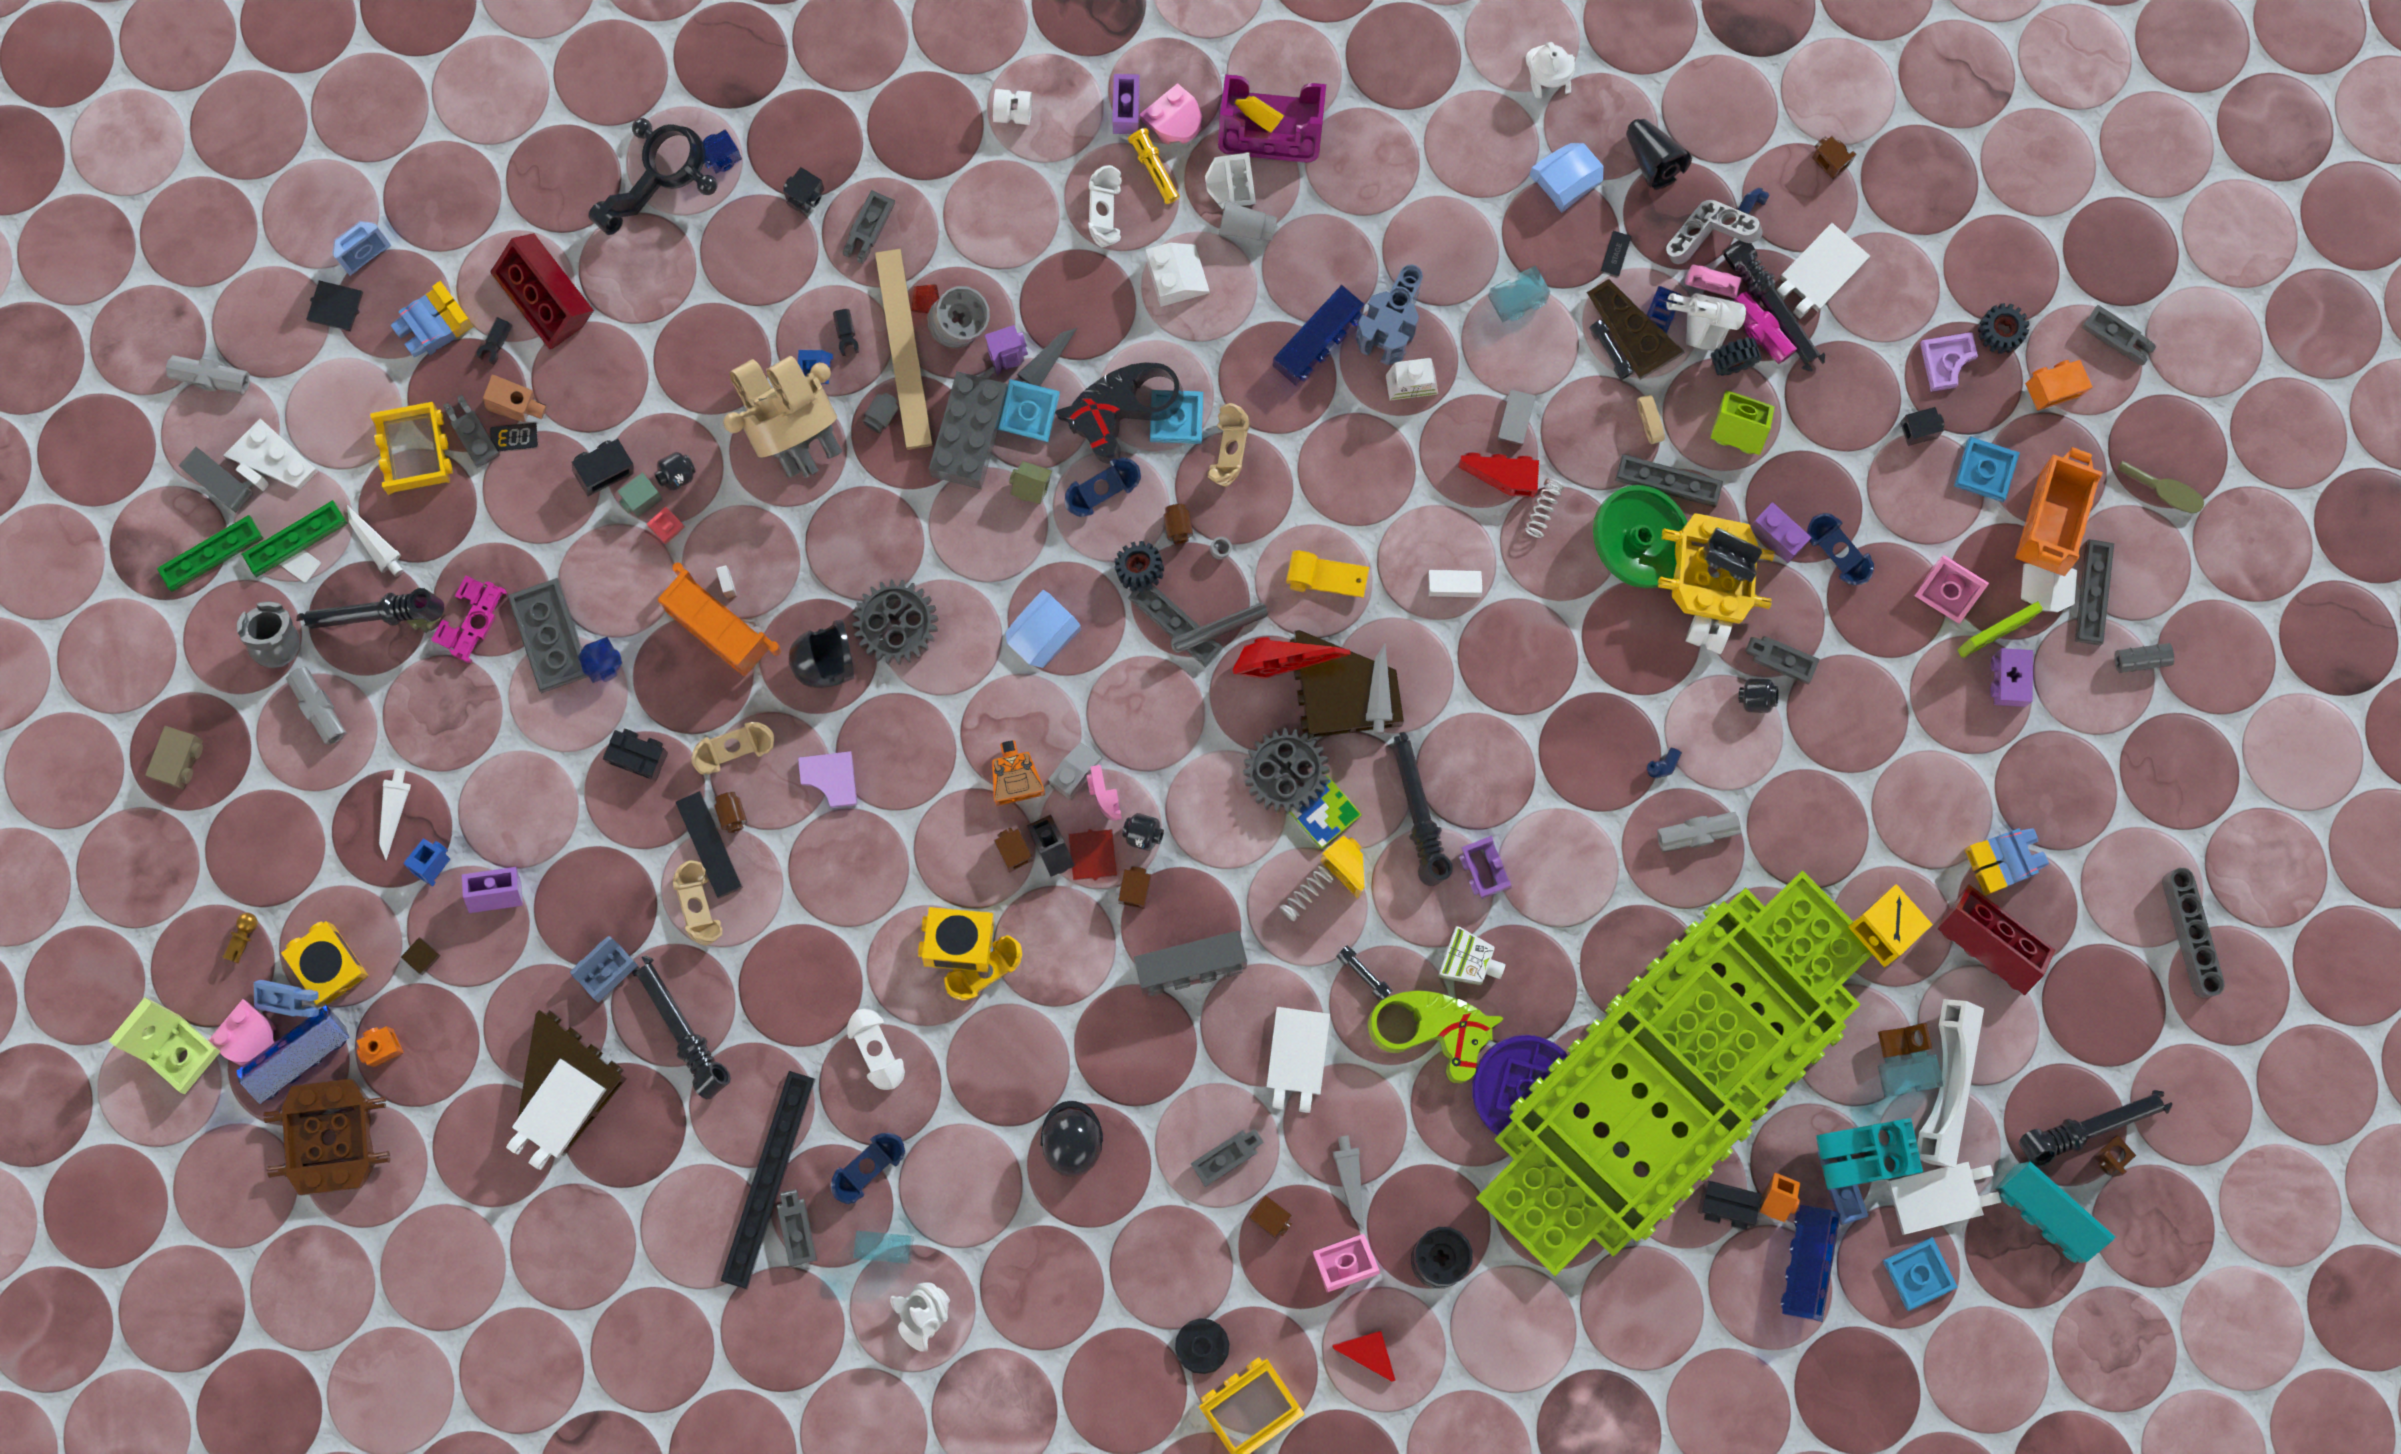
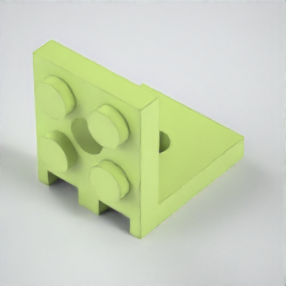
M146 997L108 1040L115 1047L147 1062L182 1094L187 1093L221 1052L180 1015ZM187 1050L186 1059L179 1063L180 1054Z

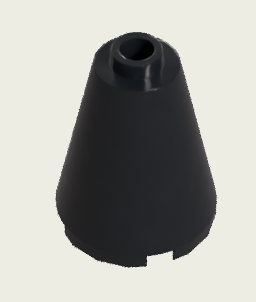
M1635 119L1628 125L1626 136L1645 181L1650 188L1652 187L1654 190L1663 189L1677 181L1675 176L1680 171L1684 174L1688 170L1692 162L1689 152L1647 119Z

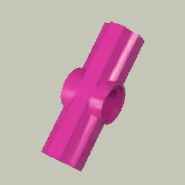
M1747 292L1736 297L1734 302L1742 303L1746 308L1743 325L1748 337L1754 338L1757 345L1761 344L1778 364L1787 360L1797 348L1780 330L1777 319L1770 312H1764Z

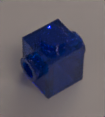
M726 129L718 134H711L703 140L705 146L704 165L707 169L712 167L715 174L730 170L736 162L742 160L739 149Z
M608 637L585 645L578 655L582 670L585 675L589 676L592 683L603 680V682L612 680L617 676V671L623 664L619 651L614 649Z

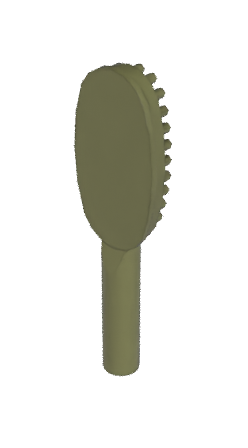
M2121 461L2117 468L2118 471L2155 489L2157 496L2161 500L2178 510L2187 513H2197L2204 506V499L2198 492L2177 480L2169 478L2159 480L2124 461Z

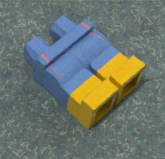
M441 281L433 285V290L413 301L406 308L404 307L398 312L401 317L391 324V327L400 339L410 332L414 333L415 337L405 343L413 357H417L426 351L429 355H432L436 352V349L445 346L473 328L466 314Z
M2018 828L1997 837L1972 844L1964 849L1973 871L1999 861L2001 863L1975 874L1984 896L2032 877L2049 864L2043 851L2031 856L2028 846L2038 842L2037 834L2033 828L2022 831Z

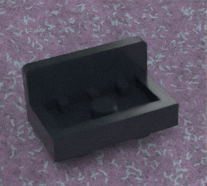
M1718 527L1715 528L1703 548L1706 563L1715 569L1723 568L1729 571L1730 575L1739 581L1745 579L1752 583L1757 575L1755 564L1762 554V549Z

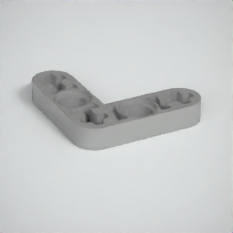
M1706 200L1696 208L1666 247V251L1671 262L1675 264L1685 263L1713 229L1740 241L1753 243L1761 238L1763 234L1760 222L1756 217L1715 200ZM1728 218H1736L1735 222L1730 225L1723 224ZM1694 228L1701 229L1700 232L1696 235H1688V233Z

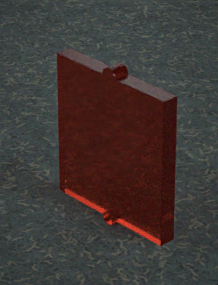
M1089 829L1088 832L1068 834L1070 854L1075 864L1072 867L1073 881L1092 878L1096 881L1101 877L1117 876L1112 829L1100 831Z

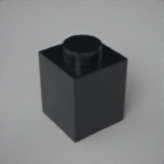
M1936 407L1907 414L1900 422L1908 446L1937 439L1945 427L1944 419L1941 414H1938Z

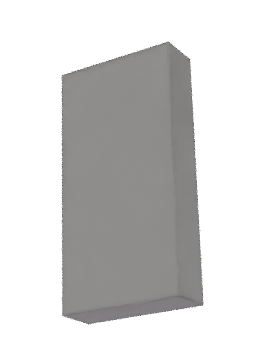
M1510 390L1497 440L1523 446L1536 396Z

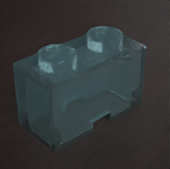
M1536 266L1518 274L1519 280L1513 283L1508 279L1490 288L1488 298L1502 323L1509 319L1515 321L1521 318L1525 311L1531 308L1537 310L1547 303L1551 291Z
M1927 1051L1911 1053L1912 1059L1901 1060V1056L1885 1058V1064L1877 1066L1884 1098L1912 1092L1911 1087H1915L1916 1092L1943 1087L1937 1055H1928Z
M856 1230L853 1258L911 1264L914 1237Z

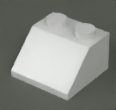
M1167 243L1146 249V261L1160 307L1210 293L1196 245Z

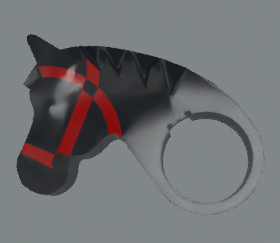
M1136 363L1116 369L1086 388L1071 406L1055 411L1058 419L1069 423L1073 434L1078 433L1089 441L1094 454L1101 462L1109 464L1111 460L1119 459L1121 455V448L1116 440L1119 434L1121 419L1151 421L1168 419L1181 407L1184 393L1177 375L1170 367L1161 363ZM1153 377L1170 379L1174 383V391L1171 398L1165 404L1159 407H1146L1138 402L1136 391L1148 379Z

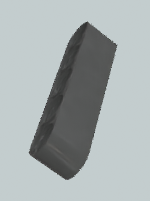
M2177 868L2163 877V889L2192 990L2196 996L2206 999L2221 994L2225 987L2224 978L2195 877L2189 869ZM2175 875L2182 879V887H2178L2175 884ZM2182 901L2189 904V914L2183 911L2181 907ZM2190 927L2196 929L2198 933L2197 939H2193L2190 936ZM2197 953H2201L2204 956V966L2197 962ZM2205 979L2212 983L2213 988L2211 992L2207 991L2204 987Z

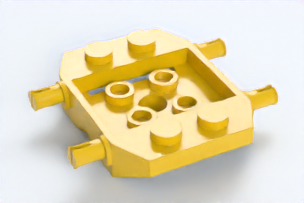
M1694 513L1681 531L1664 528L1662 540L1676 542L1675 558L1677 565L1673 579L1660 577L1658 588L1672 590V598L1684 613L1740 624L1748 612L1755 606L1770 609L1772 599L1755 594L1756 576L1752 583L1745 579L1739 581L1732 577L1729 571L1720 568L1719 570L1716 569L1719 577L1714 578L1708 573V567L1711 566L1706 563L1704 558V547L1692 545V542L1706 544L1714 529L1718 527L1759 547L1749 524ZM1762 549L1759 559L1773 561L1775 551Z

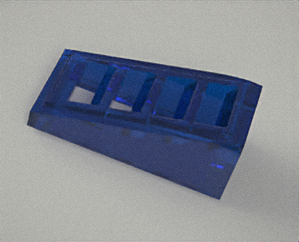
M1658 286L1647 316L1650 319L1654 317L1666 322L1663 325L1653 321L1667 334L1676 310H1668L1666 302L1677 304L1676 301L1668 300V297L1671 293L1681 296L1682 294ZM1655 307H1658L1670 313L1669 315H1667L1654 309Z

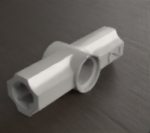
M172 355L167 361L166 376L169 379L192 383L196 387L208 391L220 389L244 394L249 388L250 374L244 370L225 367L216 361L204 358L197 361Z
M304 666L290 672L285 679L298 698V705L309 722L313 723L324 743L329 745L343 739L347 732L333 711L334 706L331 700L319 688L308 668Z
M1729 812L1709 818L1701 816L1686 820L1683 824L1658 829L1657 838L1662 852L1688 846L1696 848L1711 844L1714 840L1740 835L1741 825L1736 812Z

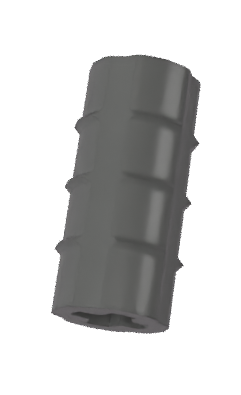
M2166 643L2117 650L2114 654L2115 666L2118 673L2174 665L2172 645Z

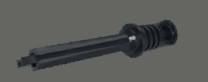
M1738 240L1724 249L1722 253L1729 266L1735 272L1740 271L1738 275L1740 277L1744 276L1742 279L1744 283L1748 282L1746 284L1747 293L1761 300L1768 312L1777 319L1783 334L1797 348L1796 353L1805 364L1802 369L1812 372L1813 369L1809 363L1817 357L1824 364L1825 353L1820 355L1776 291L1775 281L1773 280L1775 275L1768 271H1763L1765 267L1764 265L1760 266L1762 262L1760 260L1756 261L1758 254L1752 243Z
M418 588L412 591L411 594L405 595L387 593L379 602L306 611L305 614L299 613L296 621L304 620V626H308L311 629L383 620L391 626H396L401 621L424 619L427 622H433L442 616L444 603L427 589Z
M1400 732V736L1394 737L1393 748L1414 824L1409 838L1414 841L1415 845H1418L1416 851L1420 853L1417 855L1418 858H1422L1419 860L1420 866L1418 869L1420 880L1428 886H1435L1449 878L1453 867L1450 859L1445 854H1441L1444 849L1439 847L1442 845V841L1438 840L1440 839L1442 828L1438 827L1437 823L1431 820L1411 741L1408 740L1409 738L1405 732ZM1432 865L1438 869L1439 875L1433 872Z
M642 956L641 958L645 965L641 968L637 966L632 971L633 976H638L678 1043V1053L676 1056L687 1063L686 1066L690 1068L689 1071L691 1074H694L692 1081L694 1090L702 1098L711 1099L730 1083V1073L721 1063L714 1062L715 1059L711 1056V1052L706 1046L707 1039L705 1037L701 1038L699 1034H694L652 964L653 958Z
M2153 1090L2152 1095L2081 1122L2068 1118L2063 1120L2062 1125H2059V1127L2056 1126L2047 1131L2040 1129L2031 1130L2020 1138L2019 1146L2031 1163L2038 1168L2052 1162L2056 1155L2070 1150L2081 1151L2088 1139L2163 1111L2168 1114L2173 1104L2170 1102L2164 1105L2161 1097H2164V1091Z

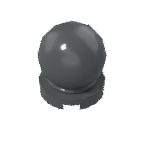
M271 601L257 603V608L252 609L247 614L244 611L237 621V632L243 644L246 645L249 656L260 666L268 668L282 667L291 662L300 647L299 634L293 626L288 611L281 604Z

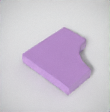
M1972 332L1927 339L1920 342L1931 392L1956 388L1961 367L1978 357Z
M851 751L798 758L801 785L813 786L821 790L826 795L831 808L857 805Z

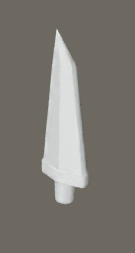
M347 505L349 523L377 564L378 569L381 573L389 569L395 577L400 576L404 571L397 563V560L401 557L400 553L390 546Z
M399 768L394 769L392 781L384 780L379 845L385 860H387L411 784L403 783L405 770Z

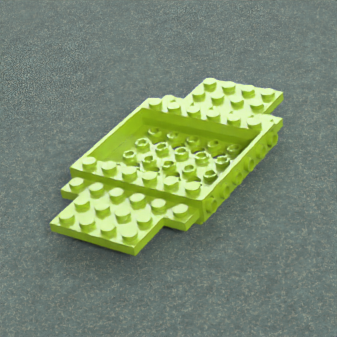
M1803 870L1765 906L1746 887L1728 904L1723 901L1717 906L1714 902L1703 912L1706 916L1705 919L1699 924L1694 921L1684 930L1687 936L1681 942L1675 939L1665 949L1668 954L1662 960L1656 957L1646 967L1649 972L1642 979L1637 976L1626 986L1630 990L1623 997L1618 994L1607 1004L1609 1006L1615 999L1619 1002L1623 999L1629 1002L1647 983L1668 1002L1705 963L1709 967L1715 963L1722 964L1725 968V975L1722 979L1729 986L1733 983L1741 984L1745 990L1742 998L1749 1005L1752 1003L1761 1004L1764 1009L1762 1017L1769 1024L1773 1022L1779 1023L1783 1028L1781 1036L1787 1040L1748 1080L1768 1099L1749 1119L1750 1121L1753 1118L1756 1121L1759 1120L1768 1111L1765 1106L1772 1099L1777 1102L1787 1092L1784 1087L1791 1081L1794 1084L1806 1074L1803 1069L1810 1062L1815 1065L1825 1055L1822 1050L1829 1043L1833 1047L1844 1037L1841 1033L1847 1027L1844 1024V1020L1861 1004L1842 984L1873 955L1848 927L1853 921ZM1617 1063L1612 1067V1075L1616 1079H1623L1627 1076L1628 1068L1626 1065ZM1636 1083L1632 1087V1094L1635 1098L1642 1099L1647 1096L1648 1088L1644 1083ZM1657 1102L1652 1107V1114L1656 1118H1664L1668 1113V1107L1663 1102ZM1583 1103L1590 1111L1589 1106L1586 1103ZM1601 1122L1610 1131L1609 1126L1605 1122ZM1676 1122L1672 1126L1673 1135L1678 1138L1685 1137L1688 1133V1126L1684 1122ZM1620 1141V1143L1628 1151H1630L1629 1145L1623 1141ZM1638 1161L1648 1172L1650 1171V1167L1646 1162Z
M1706 963L1668 1002L1648 983L1629 1002L1625 999L1621 1002L1615 999L1605 1010L1608 1015L1601 1022L1596 1019L1586 1029L1589 1033L1583 1041L1577 1038L1567 1048L1570 1054L1563 1061L1558 1058L1548 1068L1551 1073L1544 1080L1539 1077L1528 1088L1532 1093L1525 1100L1519 1097L1510 1107L1513 1112L1509 1116L1513 1121L1494 1139L1513 1160L1476 1199L1554 1276L1593 1238L1613 1257L1632 1238L1636 1242L1641 1238L1647 1240L1656 1230L1653 1225L1660 1218L1665 1221L1675 1211L1673 1205L1679 1199L1685 1201L1695 1190L1692 1186L1699 1179L1703 1182L1712 1174L1714 1169L1711 1166L1718 1159L1723 1162L1733 1152L1730 1147L1737 1140L1743 1142L1752 1133L1753 1130L1750 1127L1753 1123L1749 1119L1768 1101L1748 1080L1787 1040ZM1617 1063H1622L1628 1068V1074L1623 1079H1616L1612 1075V1067ZM1644 1083L1648 1088L1647 1096L1642 1099L1635 1098L1632 1094L1633 1085ZM1580 1102L1586 1103L1590 1109L1589 1115L1582 1119L1577 1118L1573 1113L1574 1106ZM1663 1102L1667 1105L1668 1113L1664 1118H1656L1652 1114V1107L1655 1103ZM1598 1122H1605L1609 1126V1134L1604 1138L1595 1136L1593 1132V1127ZM1676 1122H1684L1688 1126V1133L1685 1137L1678 1138L1673 1135L1672 1126ZM1620 1141L1627 1143L1630 1148L1629 1154L1623 1158L1617 1157L1613 1152L1614 1145ZM1638 1161L1646 1162L1650 1167L1648 1175L1645 1177L1635 1175L1633 1171L1635 1163Z

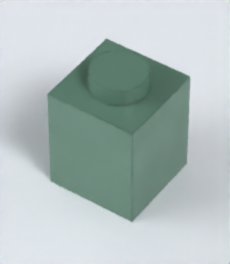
M643 472L618 490L622 497L619 501L621 506L628 514L633 511L637 518L662 500L659 492Z

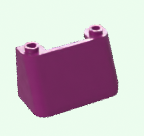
M1225 74L1220 110L1218 148L1221 152L1228 155L1249 152V156L1254 158L1305 163L1315 161L1320 153L1327 84L1308 83L1301 88L1300 97L1250 93V85L1247 79L1238 75ZM1248 96H1254L1284 115V117L1270 133L1246 116L1236 106V99H1246Z

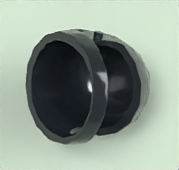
M843 619L833 621L832 626L824 630L819 629L817 632L809 630L792 643L789 650V665L795 678L803 685L811 688H827L854 679L852 657Z
M1078 1101L1062 1102L1049 1111L1042 1126L1040 1146L1043 1148L1045 1160L1054 1171L1062 1176L1076 1177L1086 1174L1094 1167L1102 1152L1103 1131L1099 1119L1088 1105ZM1068 1107H1074V1108H1080V1109H1082L1083 1111H1085L1086 1113H1088L1090 1116L1086 1115V1114L1083 1113L1082 1111L1071 1110V1109H1068V1110H1065V1111H1062V1112H1059V1113H1057V1112L1060 1111L1061 1109H1065V1108H1068Z

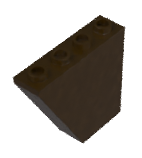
M1301 630L1294 631V639H1290L1292 643L1342 648ZM1350 651L1351 655L1294 670L1295 680H1300L1301 690H1297L1299 706L1304 705L1305 716H1301L1302 731H1307L1308 739L1373 730L1374 721H1366L1374 660ZM1388 667V678L1393 716L1392 721H1384V729L1401 727L1404 723L1397 671L1391 667Z
M538 1010L535 1014L518 1118L559 1059H562L606 1089L561 1154L565 1156L627 1078L621 1074L624 1069L612 1060L608 1064L601 1058L603 1052L593 1044H590L588 1047L580 1041L583 1036L571 1027L568 1030L563 1028L559 1024L562 1019L550 1010L547 1014Z

